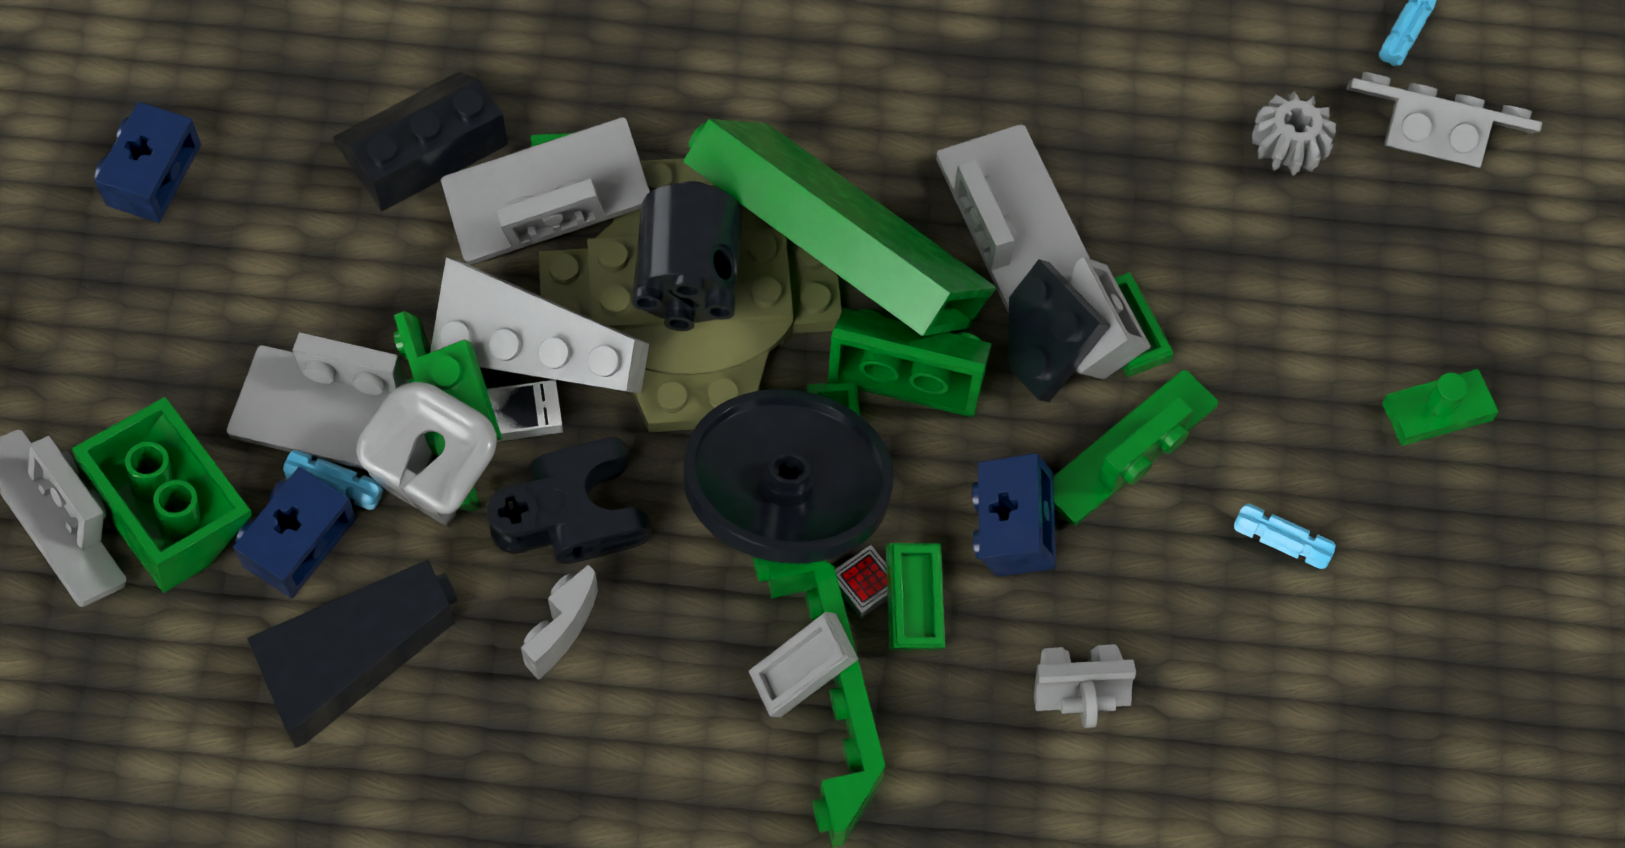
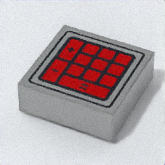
M872 545L835 569L841 595L860 619L888 600L886 562Z

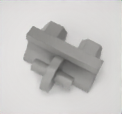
M1116 644L1097 645L1090 650L1089 662L1071 663L1069 651L1063 647L1044 648L1041 652L1040 665H1037L1034 691L1036 711L1061 710L1062 714L1080 713L1083 728H1095L1097 725V712L1115 711L1116 707L1131 706L1132 682L1136 675L1134 660H1123Z

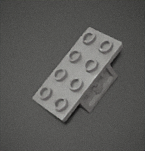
M625 118L612 120L441 178L462 256L468 265L641 209L642 201L647 193L650 192L628 122Z
M1016 125L937 151V163L1008 313L1010 295L1038 259L1050 262L1071 283L1075 263L1082 257L1088 259L1090 257L1024 125Z
M300 332L294 344L293 352L263 345L259 346L228 424V436L231 439L287 452L300 450L313 455L312 458H321L326 461L364 469L358 461L356 449L360 434L386 397L399 386L409 383V379L404 378L398 355ZM424 434L417 439L406 467L417 475L431 464L434 455L426 442Z

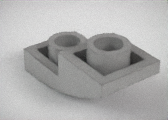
M589 565L578 574L574 572L568 573L555 584L551 590V596L548 598L551 617L554 620L552 622L545 620L539 623L525 637V644L521 647L524 663L538 680L553 668L568 651L591 613L598 593L596 573Z

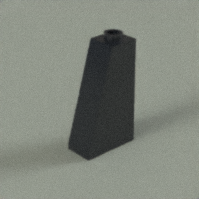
M429 559L247 638L284 727L295 748L309 742L455 623L450 605L458 602L456 594L447 574L443 573L436 576Z

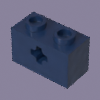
M137 102L130 117L124 118L120 123L117 131V140L108 157L105 156L99 161L95 171L94 181L106 206L160 223L202 145L192 118Z
M1038 453L978 462V482H974L972 485V499L975 509L979 513V529L973 532V548L977 559L981 560L996 577L1056 569L1053 472Z
M299 466L289 479L284 478L278 482L270 494L268 505L256 519H249L241 527L236 536V543L233 549L242 567L293 599L357 518L348 497Z

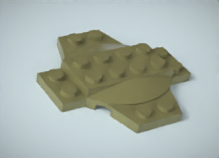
M685 158L640 161L650 192L660 186L687 181L704 183L714 188L718 187L683 162ZM740 204L742 208V228L734 316L725 320L716 319L695 323L694 328L689 331H675L664 325L663 318H659L632 305L641 209L614 217L613 223L605 228L596 238L587 239L588 249L539 251L540 297L649 343L641 394L631 392L648 432L694 430L702 418L718 405L742 394L760 391L769 352L778 345L782 347L792 333L833 331L842 313L838 274Z

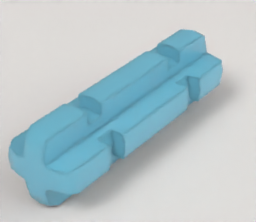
M1409 0L1379 52V57L1383 62H1389L1392 66H1399L1403 63L1409 49L1426 23V19L1435 7L1437 0Z
M292 450L283 466V471L288 479L300 466L349 499L355 500V505L367 510H373L377 507L384 489L373 478L364 475L359 479L356 477L357 472L321 458L314 461L312 460L313 455L300 450Z
M1245 503L1242 506L1234 524L1236 531L1251 538L1256 534L1261 537L1259 542L1297 559L1300 554L1306 557L1305 563L1316 568L1325 569L1328 566L1335 552L1336 544L1333 541L1318 534L1316 538L1309 536V530L1274 514L1270 518L1264 516L1265 510L1250 503Z

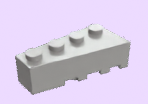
M446 257L430 353L465 339L472 342L479 367L641 394L649 343L485 273L466 263Z

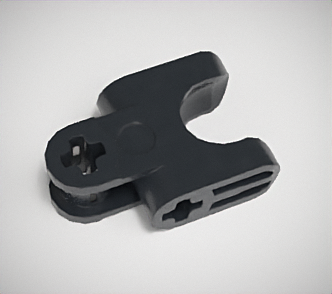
M607 437L552 451L537 457L530 464L533 481L504 487L498 490L489 500L487 517L494 544L502 551L511 554L524 553L529 550L552 545L556 560L562 564L578 563L644 544L651 536L653 529L648 516L642 510L636 507L608 510L593 504L588 498L592 489L599 483L616 478L624 472L630 457L626 443L618 437ZM513 516H518L520 522L517 524H511V520L509 518Z

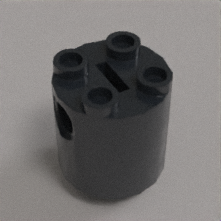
M696 181L660 186L647 193L641 205L632 294L633 306L663 318L664 325L675 331H689L694 328L695 323L716 319L725 320L734 316L742 208L733 196L718 188Z

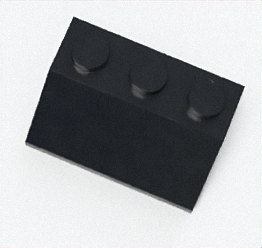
M460 71L333 136L334 142L381 212L441 181L443 176L458 172L508 145L502 111L478 78Z

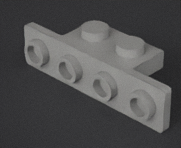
M1368 72L1362 73L1361 80L1356 78L1349 80L1347 86L1349 91L1395 101L1384 146L1475 168H1481L1492 124L1523 132L1537 133L1540 132L1543 123L1531 120L1532 111L1503 105L1502 112L1483 108L1485 100L1462 94H1456L1455 101L1437 98L1438 89L1409 83L1407 91L1390 87L1391 78Z
M15 430L0 436V494L77 605L84 607L123 589L126 586V577L101 543L103 519L106 518L105 505L95 490L91 489L88 491L79 478L77 465L72 456L67 451L60 452L50 436L33 443L29 441L22 430Z

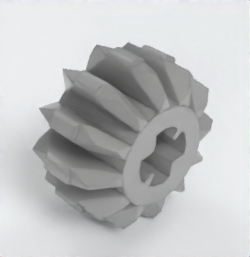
M1295 91L1288 96L1287 100L1275 95L1270 100L1268 106H1263L1259 110L1255 119L1256 126L1252 132V143L1259 146L1258 159L1272 158L1273 171L1284 165L1288 166L1293 176L1299 172L1301 166L1312 172L1318 166L1320 160H1325L1329 156L1333 147L1332 141L1336 133V123L1328 120L1330 117L1329 107L1316 108L1314 95L1306 101L1300 100Z

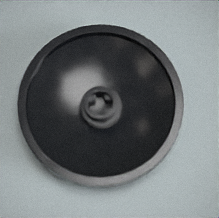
M769 389L742 394L729 399L711 410L702 418L692 432L686 447L683 466V484L687 500L697 518L713 535L730 547L750 556L767 561L792 564L813 563L832 559L848 553L869 539L878 529L887 513L894 481L892 461L887 447L866 420L848 407L832 399L809 392L788 389Z

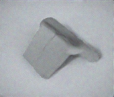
M412 382L399 386L386 397L360 434L356 449L361 466L384 489L448 527L457 515L455 511L461 506L492 460L496 450L497 437L492 423L479 411L431 384ZM426 432L440 433L445 439L443 453L418 475L408 470L406 467L417 439Z

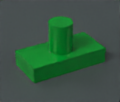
M1479 369L1461 374L1446 373L1439 380L1386 394L1382 401V405L1401 446L1493 421L1499 413Z

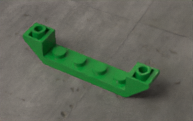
M753 557L757 580L759 583L768 582L771 598L805 592L806 605L811 622L825 612L836 614L856 653L833 565L826 561L800 564L779 563ZM858 660L834 677L837 688L829 690L834 717L836 721L845 719L849 738L842 740L848 771L858 770V772L821 780L820 799L812 801L819 833L829 832L832 848L844 845L881 786L886 767Z

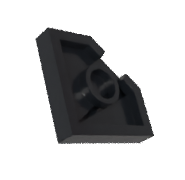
M1038 259L1009 297V369L1039 401L1050 402L1110 328V325L1050 262Z

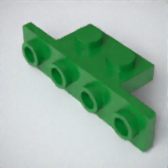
M406 311L394 314L398 330L394 331V341L401 356L405 360L408 359L413 375L409 379V383L424 382L431 384L479 411L492 423L497 441L503 439L472 342L464 339L430 353L431 348L421 319ZM437 432L424 433L430 450L439 457L445 449L444 437ZM473 486L459 507L460 509L473 511L481 507L475 486Z
M1187 370L1180 371L1053 476L1054 508L1071 525H1078L1125 484L1133 485L1137 483L1150 470L1153 465L1152 462L1165 452L1168 455L1174 452L1186 440L1189 431L1216 409L1218 400Z

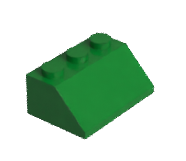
M844 308L831 335L828 383L857 382V389L860 391L974 418L992 343L981 341L977 336L964 332L955 334L944 332L921 336L904 322L885 318L876 311L869 309L855 311Z
M166 397L161 398L72 448L81 481L88 490L93 489L99 494L105 505L106 515L163 593L209 567L251 516V510Z

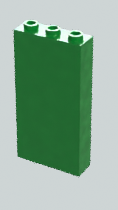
M708 119L706 123L701 124L694 131L690 138L689 148L691 149L683 161L685 164L722 191L733 196L744 207L921 336L971 328L997 288L768 123Z

